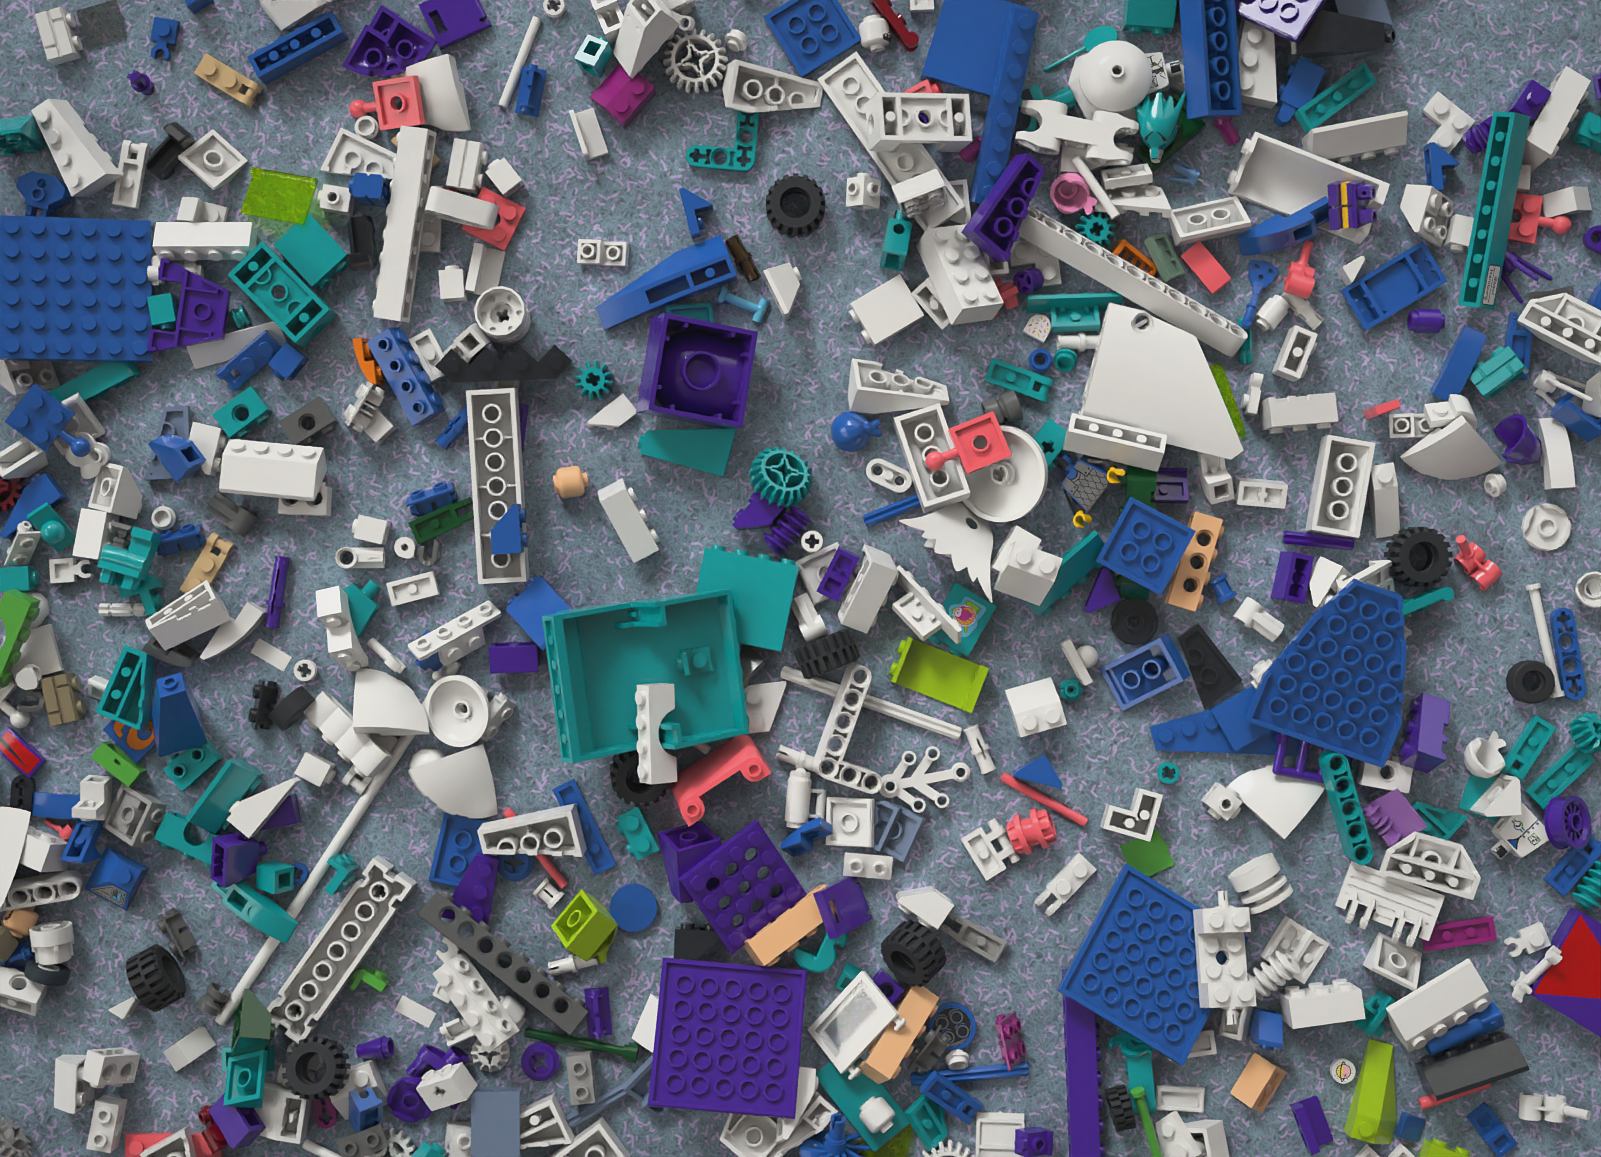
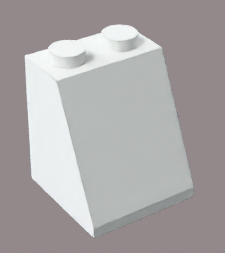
M1017 541L1010 543L994 589L1040 606L1056 579L1063 558Z

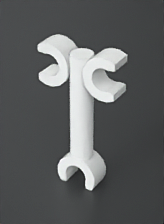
M1553 945L1546 952L1545 958L1528 974L1521 971L1519 979L1511 982V986L1514 988L1512 997L1521 1003L1526 992L1530 995L1532 988L1529 986L1551 965H1556L1562 960L1563 957L1560 955L1562 951Z

